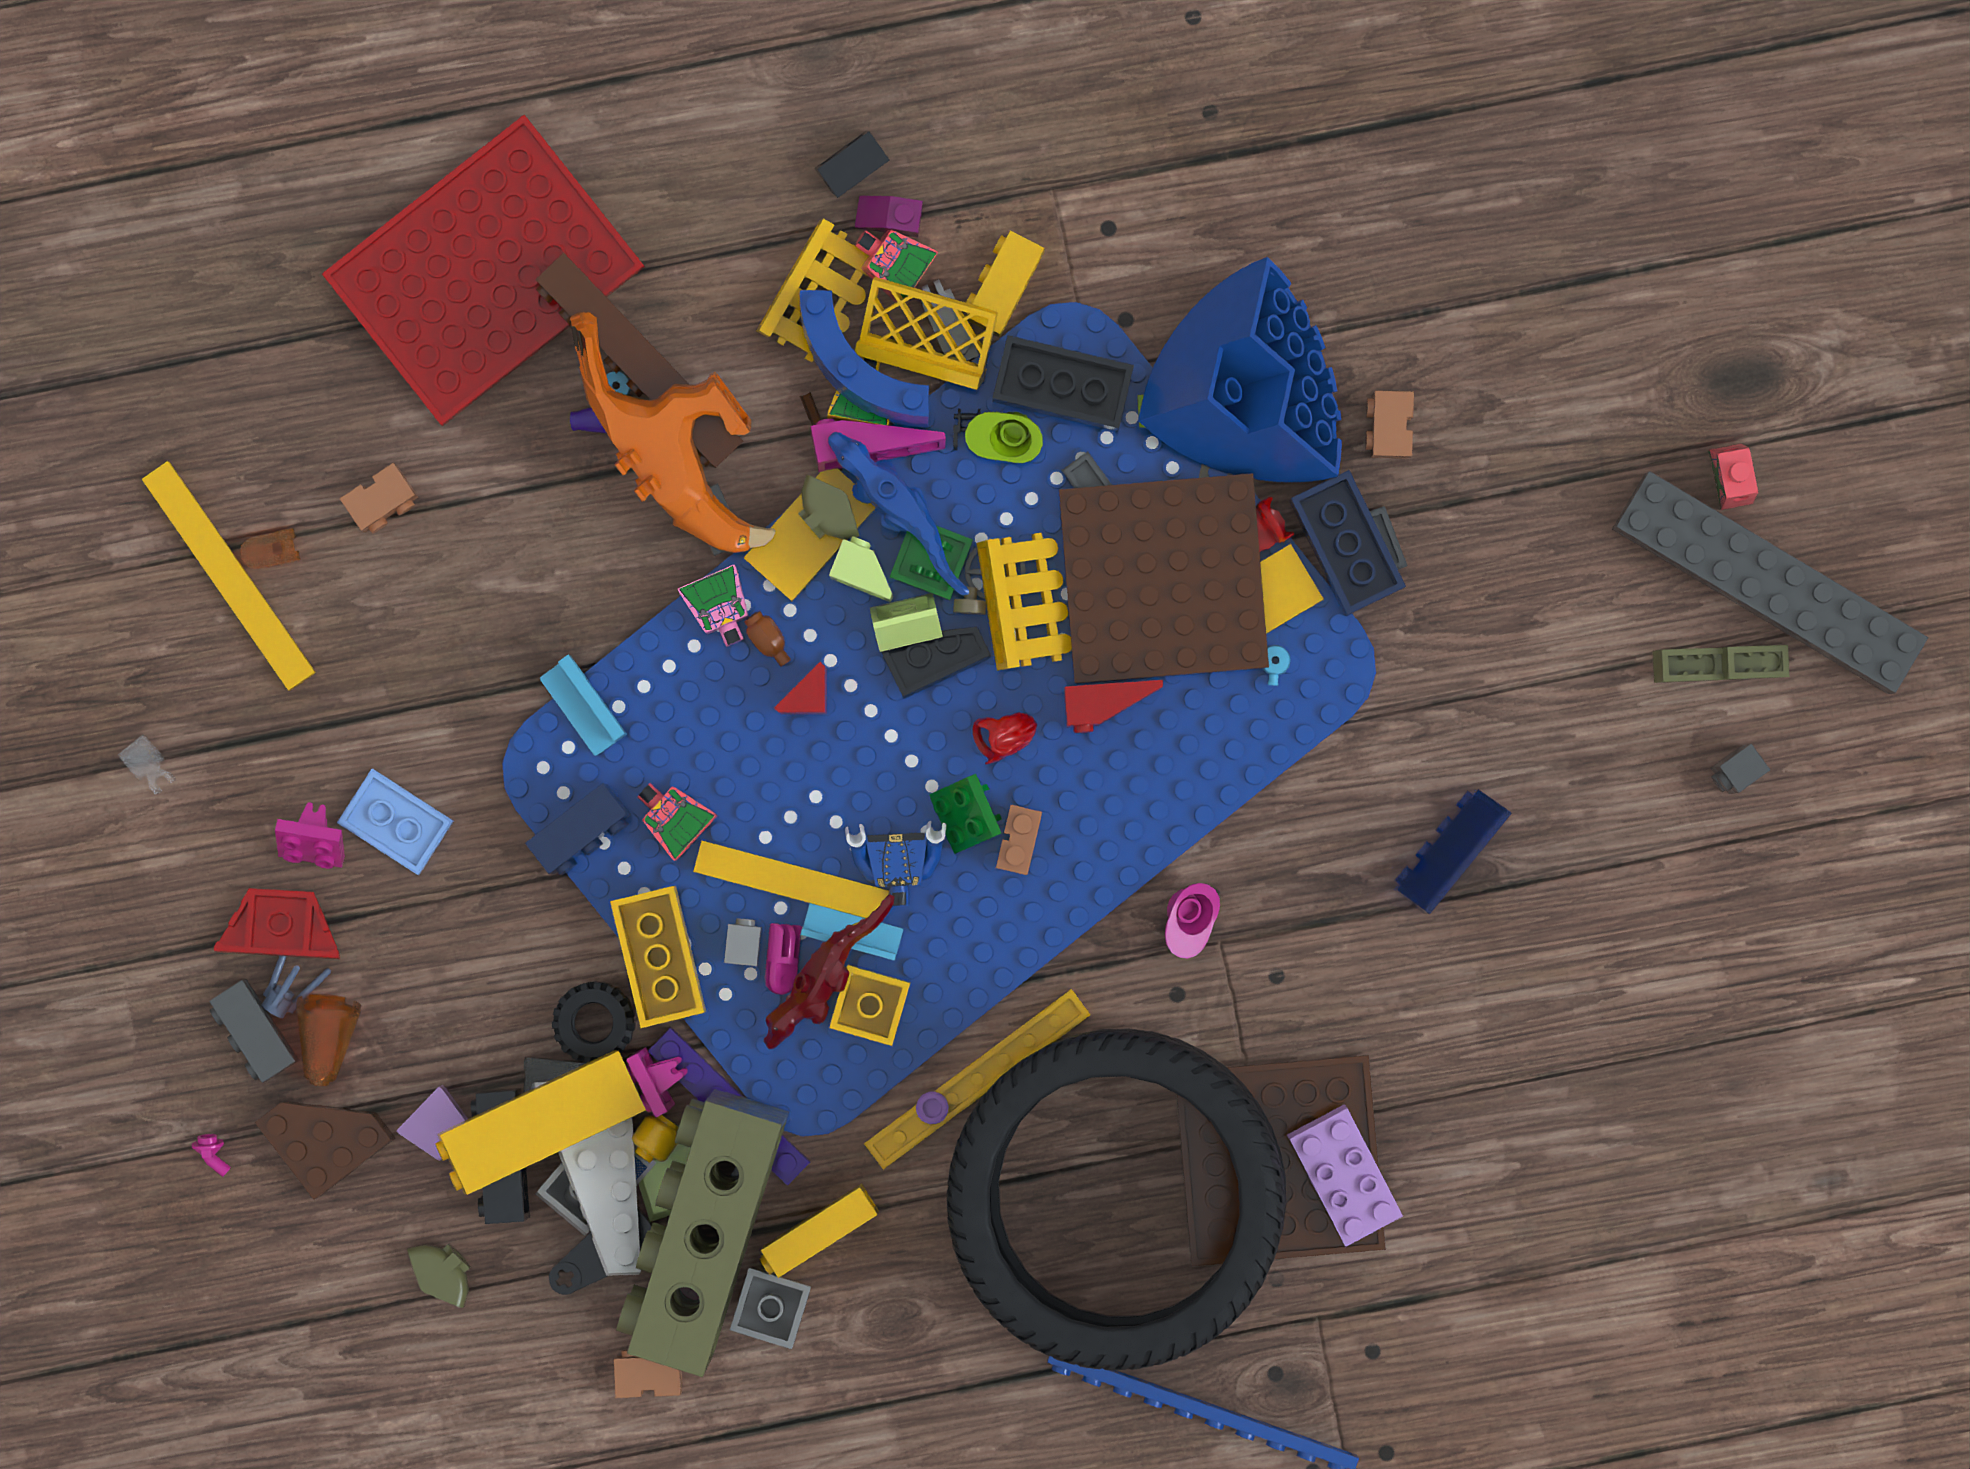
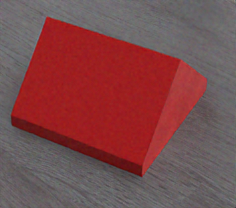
M819 662L774 709L781 715L827 714V668Z

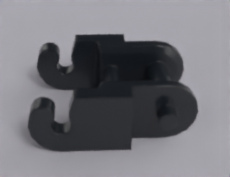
M958 408V414H954V419H958V425H953V450H958V434L965 432L967 428L961 427V420H972L975 416L981 414V409H978L977 413H961V409Z

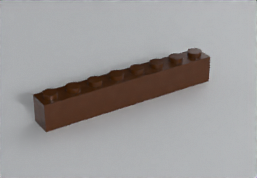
M565 253L536 278V281L540 284L536 289L538 293L548 303L554 299L563 308L559 314L570 326V317L579 312H590L597 317L599 347L607 355L604 362L616 374L622 370L630 380L626 385L638 397L645 394L649 400H654L674 384L690 385ZM702 415L695 421L692 437L700 461L706 468L710 464L716 468L744 442L738 435H731L726 430L724 421L720 416Z

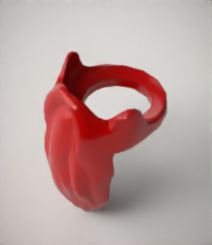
M1272 497L1265 498L1256 505L1259 552L1271 548L1277 542H1285L1294 535L1293 531H1285V520L1280 512L1270 507Z
M1020 712L1003 716L997 720L991 717L977 719L973 725V738L981 753L989 759L985 764L1000 761L1025 748L1034 737L1037 723L1032 716ZM981 728L989 731V744L991 748L983 741Z

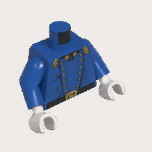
M929 821L926 833L865 835L862 824H859L860 833L851 835L848 827H846V840L850 845L854 864L866 881L875 883L876 887L889 886V894L893 895L895 899L893 906L909 905L908 885H922L923 880L931 878L941 860L943 839L946 833L945 823L942 824V830L940 831L932 830L931 821Z

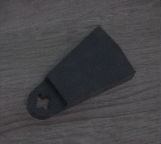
M637 1205L639 1246L641 1250L648 1230L650 1231L652 1223ZM591 1232L550 1271L549 1283L555 1292L568 1295L608 1277L593 1243ZM563 1269L566 1273L571 1271L574 1274L571 1279L572 1286L568 1287L565 1283L560 1285L557 1282L561 1277L559 1274L560 1270Z

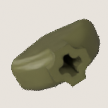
M806 474L801 490L804 509L798 513L799 516L819 539L825 534L839 539H850L852 536L860 537L849 498L844 491Z
M427 1244L407 1248L420 1289L428 1295L464 1308L469 1292L466 1271L471 1267L465 1258L450 1244H447L444 1248Z

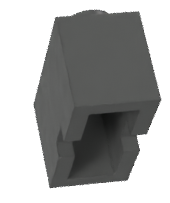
M1752 744L1741 745L1711 767L1715 773L1711 778L1721 792L1726 790L1729 794L1740 793L1769 772L1770 768Z

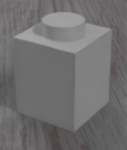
M736 918V924H728L724 963L758 966L762 927L755 926L756 920Z

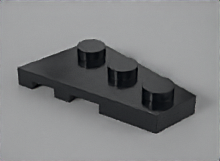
M977 626L942 631L943 637L882 651L903 698L914 695L991 658Z

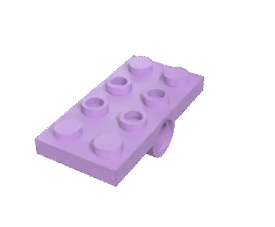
M1345 1104L1287 1135L1345 1246L1403 1217Z

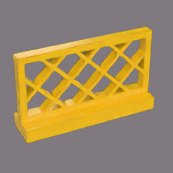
M874 277L860 339L856 343L855 352L858 356L977 390L985 380L987 371L985 367L998 312ZM879 288L891 291L897 302L884 309L877 298ZM913 297L921 299L928 311L914 317L905 302ZM900 305L909 321L896 328L887 312ZM944 306L952 308L958 317V320L948 326L944 325L936 312ZM875 307H876L878 313H876L875 315H873L874 309H875ZM931 315L940 330L926 337L918 321ZM975 315L988 319L986 330L978 335L975 334L967 321ZM880 316L890 330L884 336L869 333L871 322ZM961 323L971 339L957 346L948 330ZM911 325L921 341L914 345L905 343L899 334L900 331ZM943 334L951 347V350L944 354L936 352L930 343V340ZM982 337H984L983 345L979 340ZM974 343L980 353L978 364L966 361L960 350Z

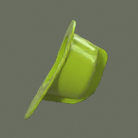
M984 412L975 416L968 423L965 431L966 443L969 449L977 456L986 459L1025 463L1033 460L1040 453L1043 446V435L1039 427L1025 414L1020 412Z

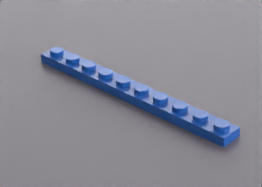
M1052 1356L1047 1358V1363L1053 1365L1051 1370L1070 1376L1072 1371L1084 1375L1082 1381L1098 1387L1101 1386L1102 1382L1114 1386L1113 1392L1130 1398L1132 1393L1144 1396L1143 1402L1151 1406L1162 1408L1164 1403L1175 1407L1174 1413L1192 1419L1195 1414L1206 1418L1205 1424L1220 1430H1223L1224 1425L1237 1429L1235 1434L1245 1439L1254 1441L1255 1436L1266 1439V1445L1271 1448L1284 1451L1285 1447L1297 1450L1296 1456L1305 1460L1315 1462L1317 1457L1329 1461L1327 1467L1331 1469H1356L1359 1460L1357 1454L1117 1370L1085 1368L1077 1364L1073 1365L1056 1360Z

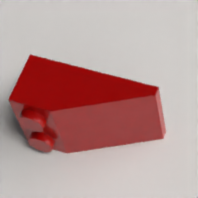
M1163 680L1064 687L1066 728L1073 727L1074 733L1093 732V726L1104 723L1163 687Z

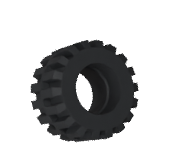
M596 981L575 986L559 999L557 1007L554 1008V1019L552 1021V1029L555 1032L554 1038L561 1045L562 1051L568 1053L576 1061L580 1060L584 1063H589L614 1050L622 1053L633 1038L632 1035L636 1023H634V1009L632 1010L628 997H625L621 990L611 986V984ZM590 1003H598L605 1006L613 1018V1027L610 1034L605 1039L597 1042L583 1039L575 1027L576 1014L583 1006Z

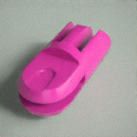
M770 924L765 984L772 993L784 995L792 991L794 979L798 973L800 934L802 930L800 925Z

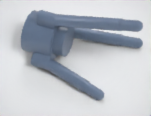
M279 956L270 983L263 993L266 998L261 1006L271 1014L282 1019L287 1011L293 1014L298 1005L331 973L329 968L325 969L292 1000L294 994L288 989L299 972L300 967L295 965L283 985L276 986L287 957Z

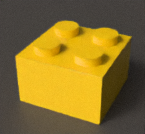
M848 964L849 977L844 991L839 993L829 1028L892 1046L911 982Z

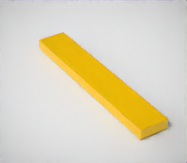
M701 841L693 872L864 918L870 916L889 895V890L706 841Z

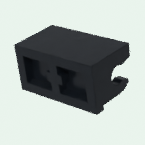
M865 131L814 169L831 192L839 198L890 161V159L870 131Z

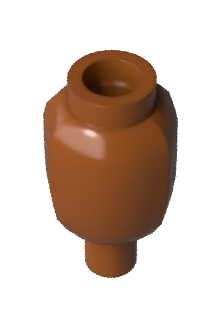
M759 610L744 621L747 625V636L763 655L774 657L780 667L791 660L784 650V636L770 616L763 615Z

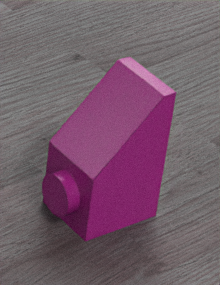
M859 196L855 228L884 233L888 230H893L904 236L918 238L923 201L894 196Z

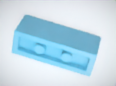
M568 654L558 661V665L542 675L540 680L593 755L598 756L626 736L627 733L572 656Z
M810 903L800 935L826 942L832 937L833 932L840 931L847 925H852L865 918ZM880 923L870 934L856 942L851 949L895 961L904 929Z

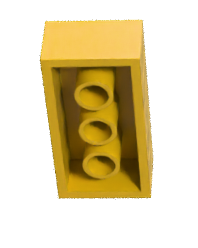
M676 886L610 901L640 1027L644 1028L705 1013L706 1008Z

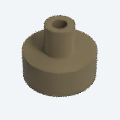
M967 587L969 594L964 595V599H954V613L986 614V601L977 600L976 587Z

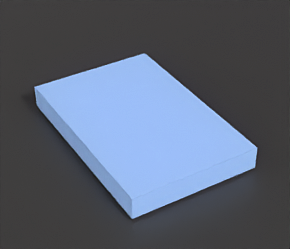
M375 769L370 770L337 821L339 825L417 875H420L454 820Z

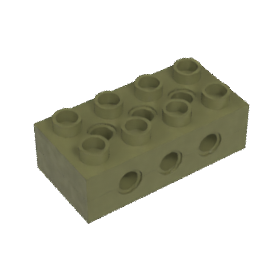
M714 1089L705 1102L691 1099L690 1104L686 1105L675 1143L690 1147V1153L686 1164L672 1161L670 1168L666 1169L655 1206L671 1210L667 1226L653 1222L650 1231L648 1230L636 1264L637 1269L652 1273L647 1288L633 1285L631 1293L627 1294L616 1329L618 1332L632 1336L627 1354L696 1376H704L715 1352L789 1111ZM729 1161L737 1167L739 1175L732 1177L724 1174L720 1170L718 1162ZM708 1224L713 1226L717 1230L719 1237L709 1238L705 1236L700 1230L699 1225ZM688 1287L693 1289L698 1294L699 1299L692 1300L685 1297L680 1288Z

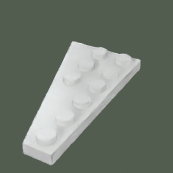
M534 1082L532 1087H538L546 1082ZM632 1117L558 1152L573 1191L575 1190L581 1205L582 1215L584 1219L586 1218L592 1233V1240L606 1276L639 1275L641 1273V1270L636 1268L640 1246Z

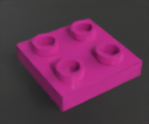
M311 802L307 803L298 822L277 819L275 836L278 857H283L284 860L292 863H300L301 861L315 863L318 867L326 869L333 868V866L342 868L345 857L342 830L327 827L325 805H320L318 811L313 812V804Z
M646 1047L634 1052L626 1059L629 1064L626 1068L633 1083L638 1082L643 1092L640 1098L648 1113L652 1111L655 1117H658L675 1105L668 1088L686 1075L688 1070L687 1068L676 1069V1066L682 1061L680 1056L654 1063Z

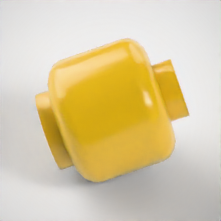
M663 1115L658 1117L646 1116L632 1135V1141L637 1146L634 1152L648 1163H651L653 1159L660 1162L666 1161L678 1145V1143H675L679 1127Z

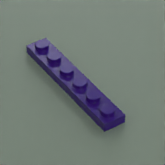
M672 1027L648 1050L658 1062L680 1056L682 1061L676 1066V1069L687 1068L688 1073L679 1082L699 1101L705 1102L714 1089L743 1097ZM782 1134L771 1170L788 1186L811 1161Z

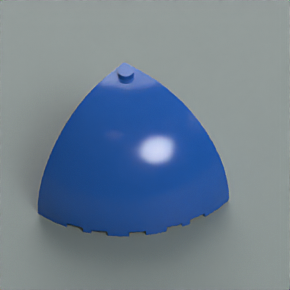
M1268 257L1255 261L1227 277L1207 293L1179 323L1153 366L1144 392L1138 422L1182 455L1233 475L1253 473V479L1273 482H1310L1337 477L1341 461L1342 440L1337 438L1336 422L1341 420V411L1338 410L1336 400L1332 394L1338 392L1332 367L1326 368L1321 352L1326 347L1317 325H1310L1306 304L1303 300H1296L1289 290L1291 282Z

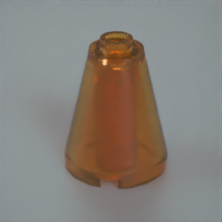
M309 994V998L306 1001H303L302 996L297 998L296 1011L304 1077L310 1080V1084L328 1086L329 1082L337 1079L361 1014L362 1005L354 1000L352 1006L345 1004L346 997L330 994Z

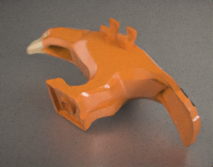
M579 312L570 317V324L575 349L580 362L579 368L586 399L619 451L616 453L618 461L614 464L622 476L630 468L638 476L635 480L638 486L634 492L641 502L645 501L647 496L651 494L657 503L673 518L674 526L685 530L719 550L733 553L744 552L750 548L765 546L771 541L776 532L774 528L758 527L745 522L733 514L713 494L711 488L707 485L704 470L692 435L695 421L702 415L720 416L724 421L726 430L731 435H745L751 430L750 417L720 376L713 372L707 380L696 385L674 384L654 400L634 398L616 392L609 385L599 348L597 317L590 312Z

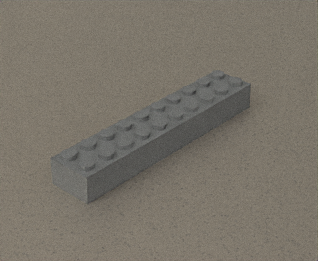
M1650 471L1644 474L1612 528L1615 532L1887 694L1897 692L1929 638Z

